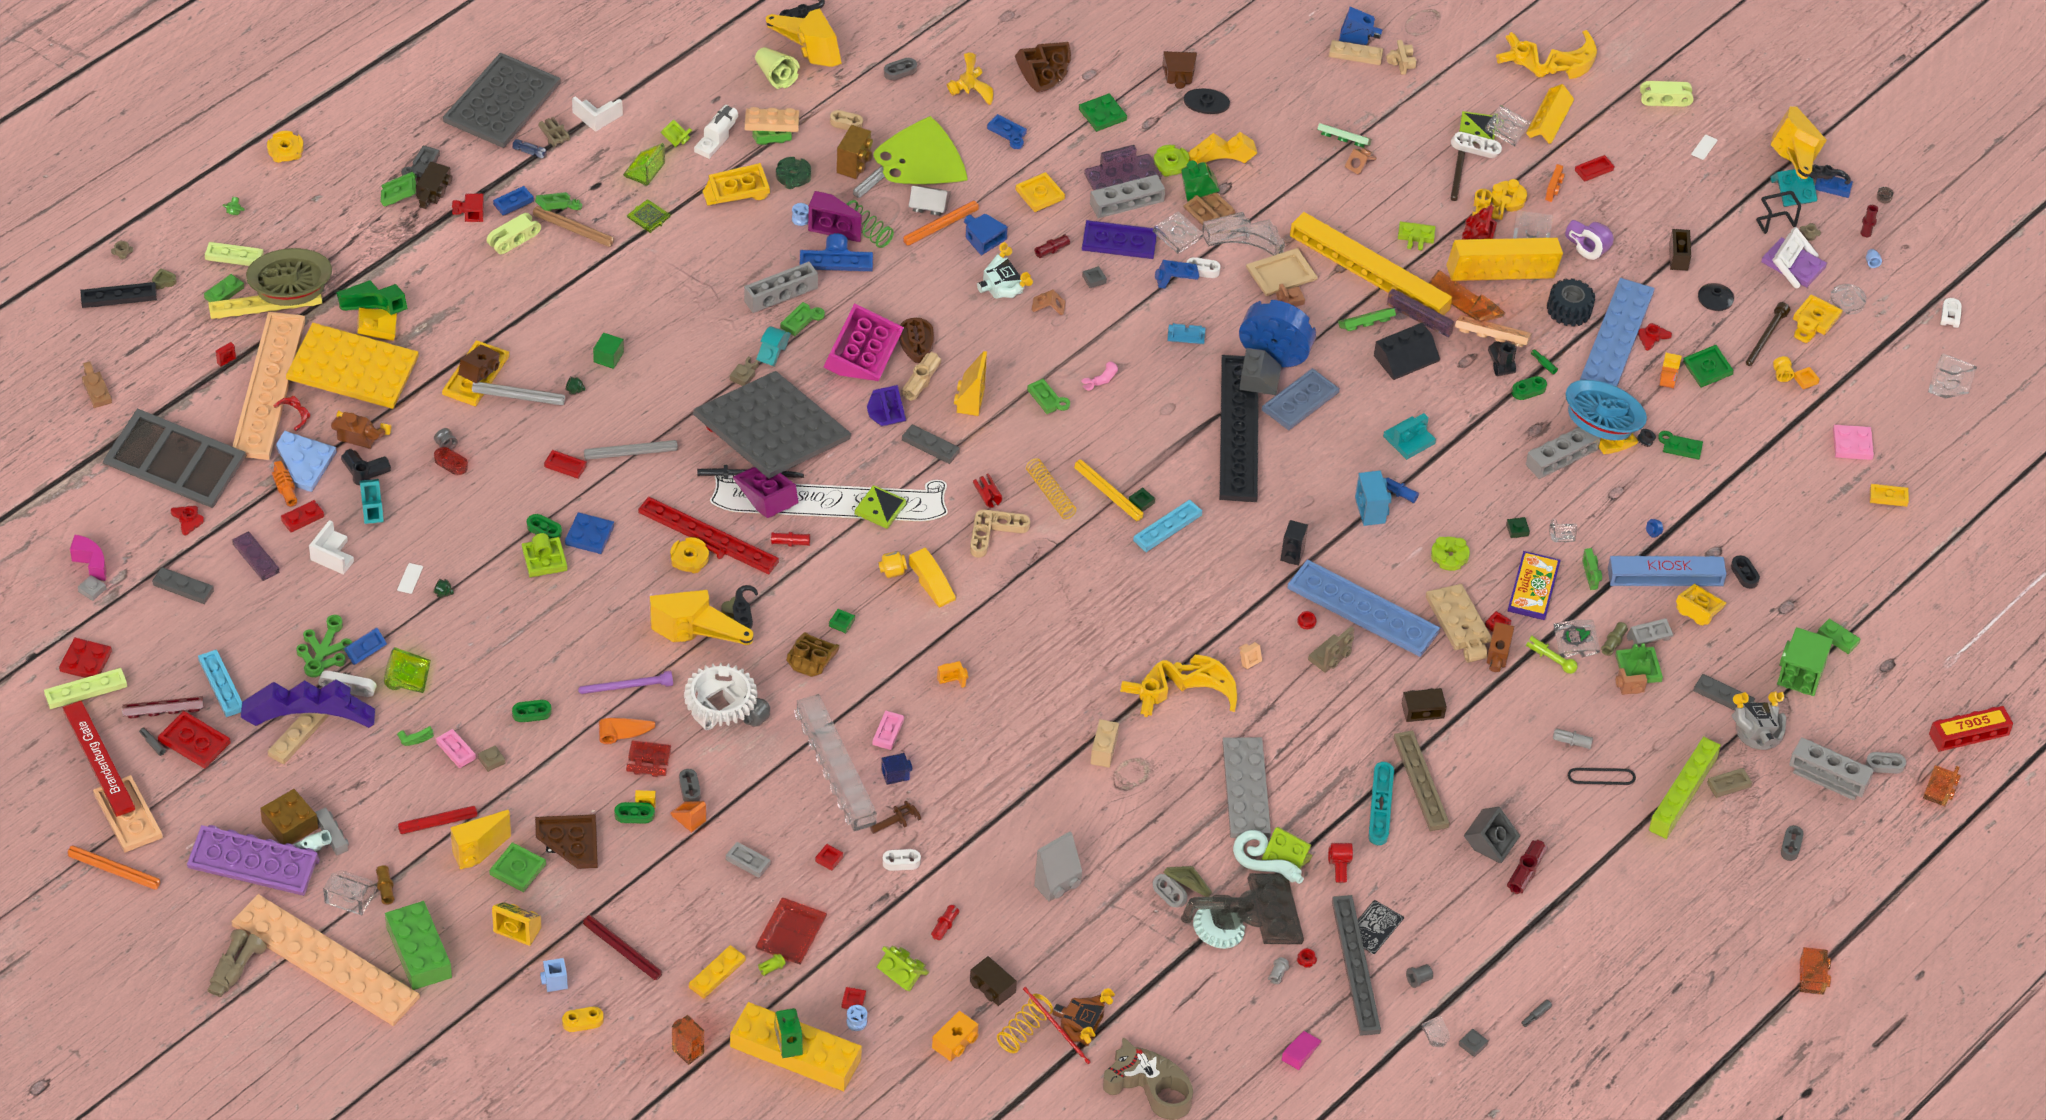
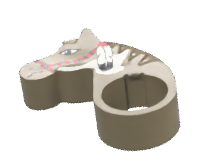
M1122 1038V1046L1115 1053V1063L1104 1072L1103 1090L1109 1095H1117L1123 1088L1141 1086L1145 1091L1151 1109L1156 1115L1168 1120H1176L1186 1116L1192 1106L1193 1087L1184 1071L1169 1059L1153 1051L1134 1047L1126 1038ZM1170 1088L1182 1093L1186 1099L1180 1103L1171 1104L1162 1101L1157 1094L1163 1089Z

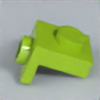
M673 119L660 133L677 147L680 143L684 145L690 139L689 134L692 129L689 128L685 131Z

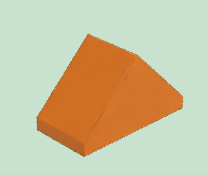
M704 801L683 802L670 814L692 833L706 822V804Z

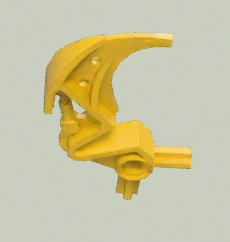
M1584 30L1582 33L1586 42L1581 48L1571 52H1561L1552 49L1546 62L1540 64L1536 43L1529 41L1520 42L1517 36L1510 32L1505 37L1511 46L1510 51L1497 54L1496 58L1498 64L1513 61L1516 64L1523 65L1534 72L1537 77H1544L1549 72L1555 74L1557 71H1566L1569 79L1581 77L1591 69L1596 59L1597 49L1589 32Z
M1195 654L1190 659L1191 665H1182L1179 662L1172 664L1167 660H1162L1153 667L1141 684L1122 681L1120 692L1139 695V698L1142 700L1140 713L1144 714V717L1152 716L1154 704L1167 700L1168 686L1164 674L1181 691L1193 687H1208L1222 692L1227 696L1230 711L1235 712L1237 704V690L1234 678L1222 663L1208 656ZM1182 671H1194L1187 676L1182 674Z

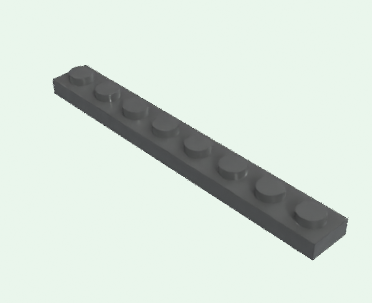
M1333 896L1332 906L1360 1036L1380 1034L1381 1027L1353 896Z

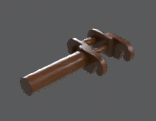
M904 801V805L893 807L895 815L871 826L870 830L874 834L897 822L903 824L905 828L907 823L903 816L911 814L915 818L917 817L919 821L921 820V815L914 805L911 806L908 801ZM904 809H907V810H908L907 812H905V813H903V814L901 813V811L904 810Z

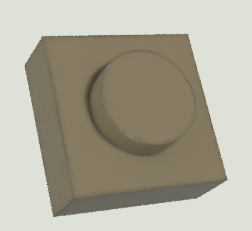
M496 745L478 753V759L487 772L505 764V758Z

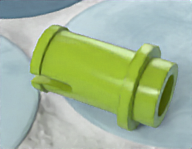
M774 954L773 958L758 964V968L760 971H763L761 974L766 976V974L778 968L782 969L786 963L781 954Z

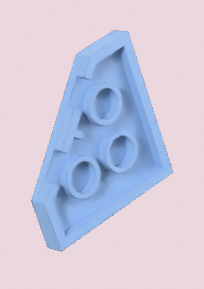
M287 431L283 432L276 443L278 453L281 455L286 469L289 470L295 487L310 492L314 490L337 453L334 446Z

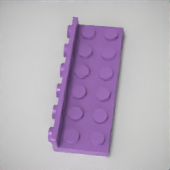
M201 825L187 867L304 896L315 864H319L320 859L318 853L310 848L300 849L289 843L283 845L272 839L262 840L251 834L245 836L234 830L224 831L213 825Z

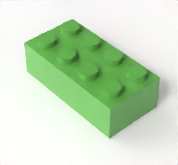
M424 901L385 913L387 931L413 990L452 978L450 960Z

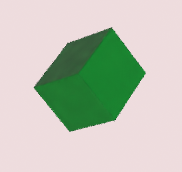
M603 332L593 348V362L614 369L624 354V339Z

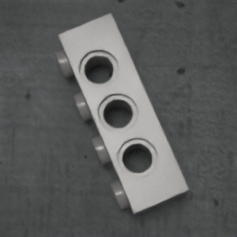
M1158 175L1148 176L1091 191L1090 205L1097 218H1102L1164 202L1165 188Z
M806 262L744 286V302L752 313L815 290L818 288V273L810 262Z
M1578 426L1573 431L1562 434L1558 438L1530 450L1527 455L1526 466L1538 479H1541L1597 451L1601 438L1584 431Z

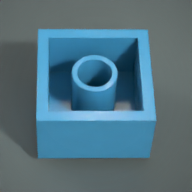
M1381 470L1358 474L1355 500L1363 526L1385 524L1386 517L1389 515L1388 505L1391 503V494L1387 492L1386 478H1383Z

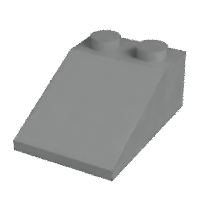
M1070 831L1037 850L1034 886L1048 902L1055 898H1060L1065 892L1075 889L1081 884L1082 868L1073 834Z

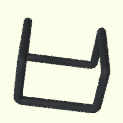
M1793 191L1761 198L1768 211V215L1758 217L1756 221L1764 234L1768 232L1771 218L1786 215L1793 227L1797 226L1801 203ZM1791 194L1798 205L1795 220L1793 221L1787 211L1772 214V210L1766 200ZM1767 219L1765 227L1760 220Z

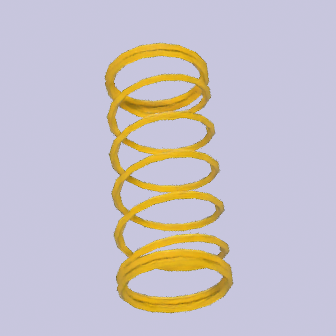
M1033 994L1035 998L1049 1005L1050 1012L1048 1013L1051 1014L1053 1012L1051 1002L1041 994ZM1029 998L1028 1004L1023 1005L1021 1011L1015 1014V1019H1011L1008 1026L1003 1027L1002 1032L997 1034L999 1045L1009 1053L1015 1054L1020 1050V1045L1016 1039L1022 1043L1027 1042L1026 1036L1022 1032L1027 1035H1033V1030L1029 1025L1035 1028L1040 1027L1039 1021L1036 1018L1042 1021L1046 1020L1045 1015V1018L1042 1019L1032 1011L1030 1006H1033L1044 1015L1031 998ZM1029 1006L1033 1015L1023 1012V1008ZM1022 1013L1026 1022L1017 1019V1015ZM1024 1013L1034 1018L1038 1026L1031 1024L1024 1016ZM1015 1020L1020 1030L1010 1026L1011 1021ZM1017 1021L1027 1025L1032 1033L1025 1032ZM1006 1028H1009V1030H1010V1032H1011V1034H1012L1013 1036H1011L1010 1034H1008V1033H1006V1032H1003V1031H1004ZM1011 1028L1020 1032L1025 1041L1018 1039L1011 1031ZM1002 1035L1005 1042L1014 1050H1011L1008 1047H1006L1000 1040L999 1036ZM1004 1036L1011 1039L1015 1044L1016 1048L1011 1046Z

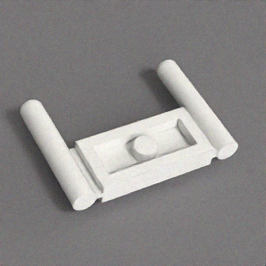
M1797 227L1791 230V233L1788 234L1772 259L1795 289L1800 287V283L1788 268L1792 266L1802 248L1804 247L1807 252L1819 257V254Z

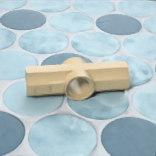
M927 353L920 364L914 367L912 376L901 391L905 399L910 401L916 400L921 391L929 385L930 378L941 363V358L936 353Z

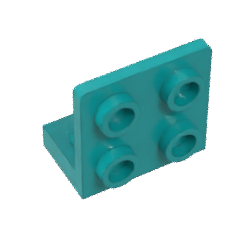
M1795 169L1777 172L1770 177L1771 183H1778L1780 193L1793 191L1801 204L1812 203L1818 200L1813 179L1809 176L1807 179L1799 177ZM1791 194L1781 196L1784 207L1797 205Z

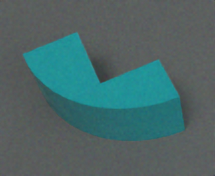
M379 479L360 481L364 524L384 522Z

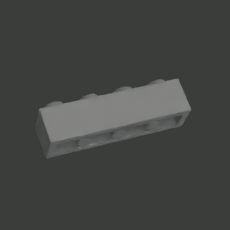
M327 808L316 811L320 829L330 832L332 838L330 846L336 856L347 852L348 840L344 839L342 830L338 829L337 821L333 820L332 813L328 812Z

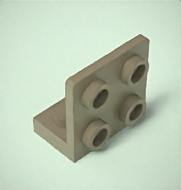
M1349 627L1339 637L1335 634L1309 654L1308 660L1325 673L1331 668L1334 669L1339 661L1351 654L1355 628Z

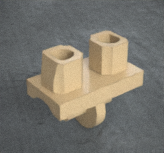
M1397 40L1398 49L1396 51L1391 50L1387 54L1386 59L1389 64L1399 65L1401 75H1405L1407 69L1416 68V58L1410 57L1413 56L1412 45H1403L1402 40Z

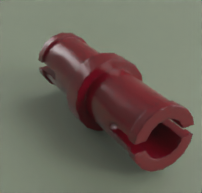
M1868 205L1866 215L1862 219L1863 226L1860 234L1863 237H1871L1873 227L1877 223L1878 207L1876 205Z
M1066 234L1054 240L1050 239L1047 243L1034 249L1035 254L1039 258L1050 253L1054 254L1058 249L1070 245V239Z

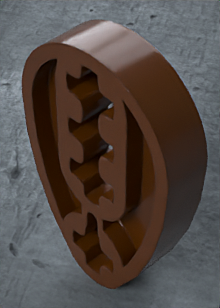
M909 318L900 324L904 329L899 337V342L906 355L915 363H920L925 355L931 353L933 349L934 329L931 323L925 319ZM914 326L917 328L918 341L915 339Z

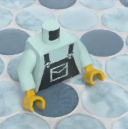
M1003 242L999 247L1001 253H997L984 270L983 281L977 283L980 293L989 290L996 299L1003 297L1014 298L1017 294L1023 293L1025 285L1031 286L1033 284L1031 275L1028 272H1024L1020 276L1010 260L1004 258V256L1012 254V248L1008 247L1006 242Z

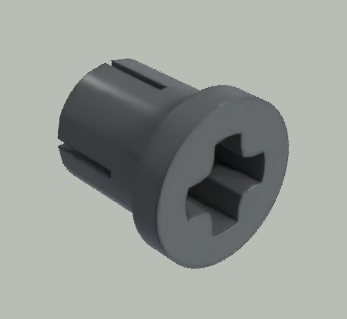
M1425 964L1417 968H1408L1406 971L1408 983L1411 987L1416 988L1421 983L1432 980L1433 971L1431 967Z

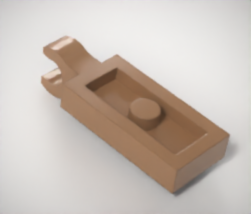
M90 361L83 363L86 376L82 377V382L93 408L111 404L112 399L101 373H94Z

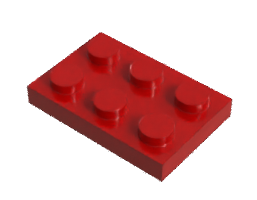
M185 711L158 735L159 742L204 769L231 743L229 737Z

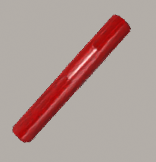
M469 806L398 823V829L400 834H406L477 817V809L475 806Z

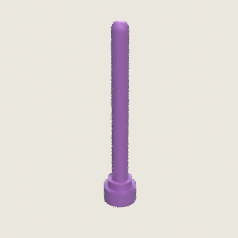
M671 670L663 671L660 676L580 686L578 692L586 694L654 684L669 687L673 686Z

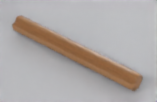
M536 206L533 209L534 216L608 247H611L614 243L612 236L552 211L543 210L540 206Z

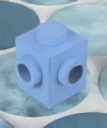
M564 958L543 961L544 972H540L542 985L546 984L547 992L568 989Z

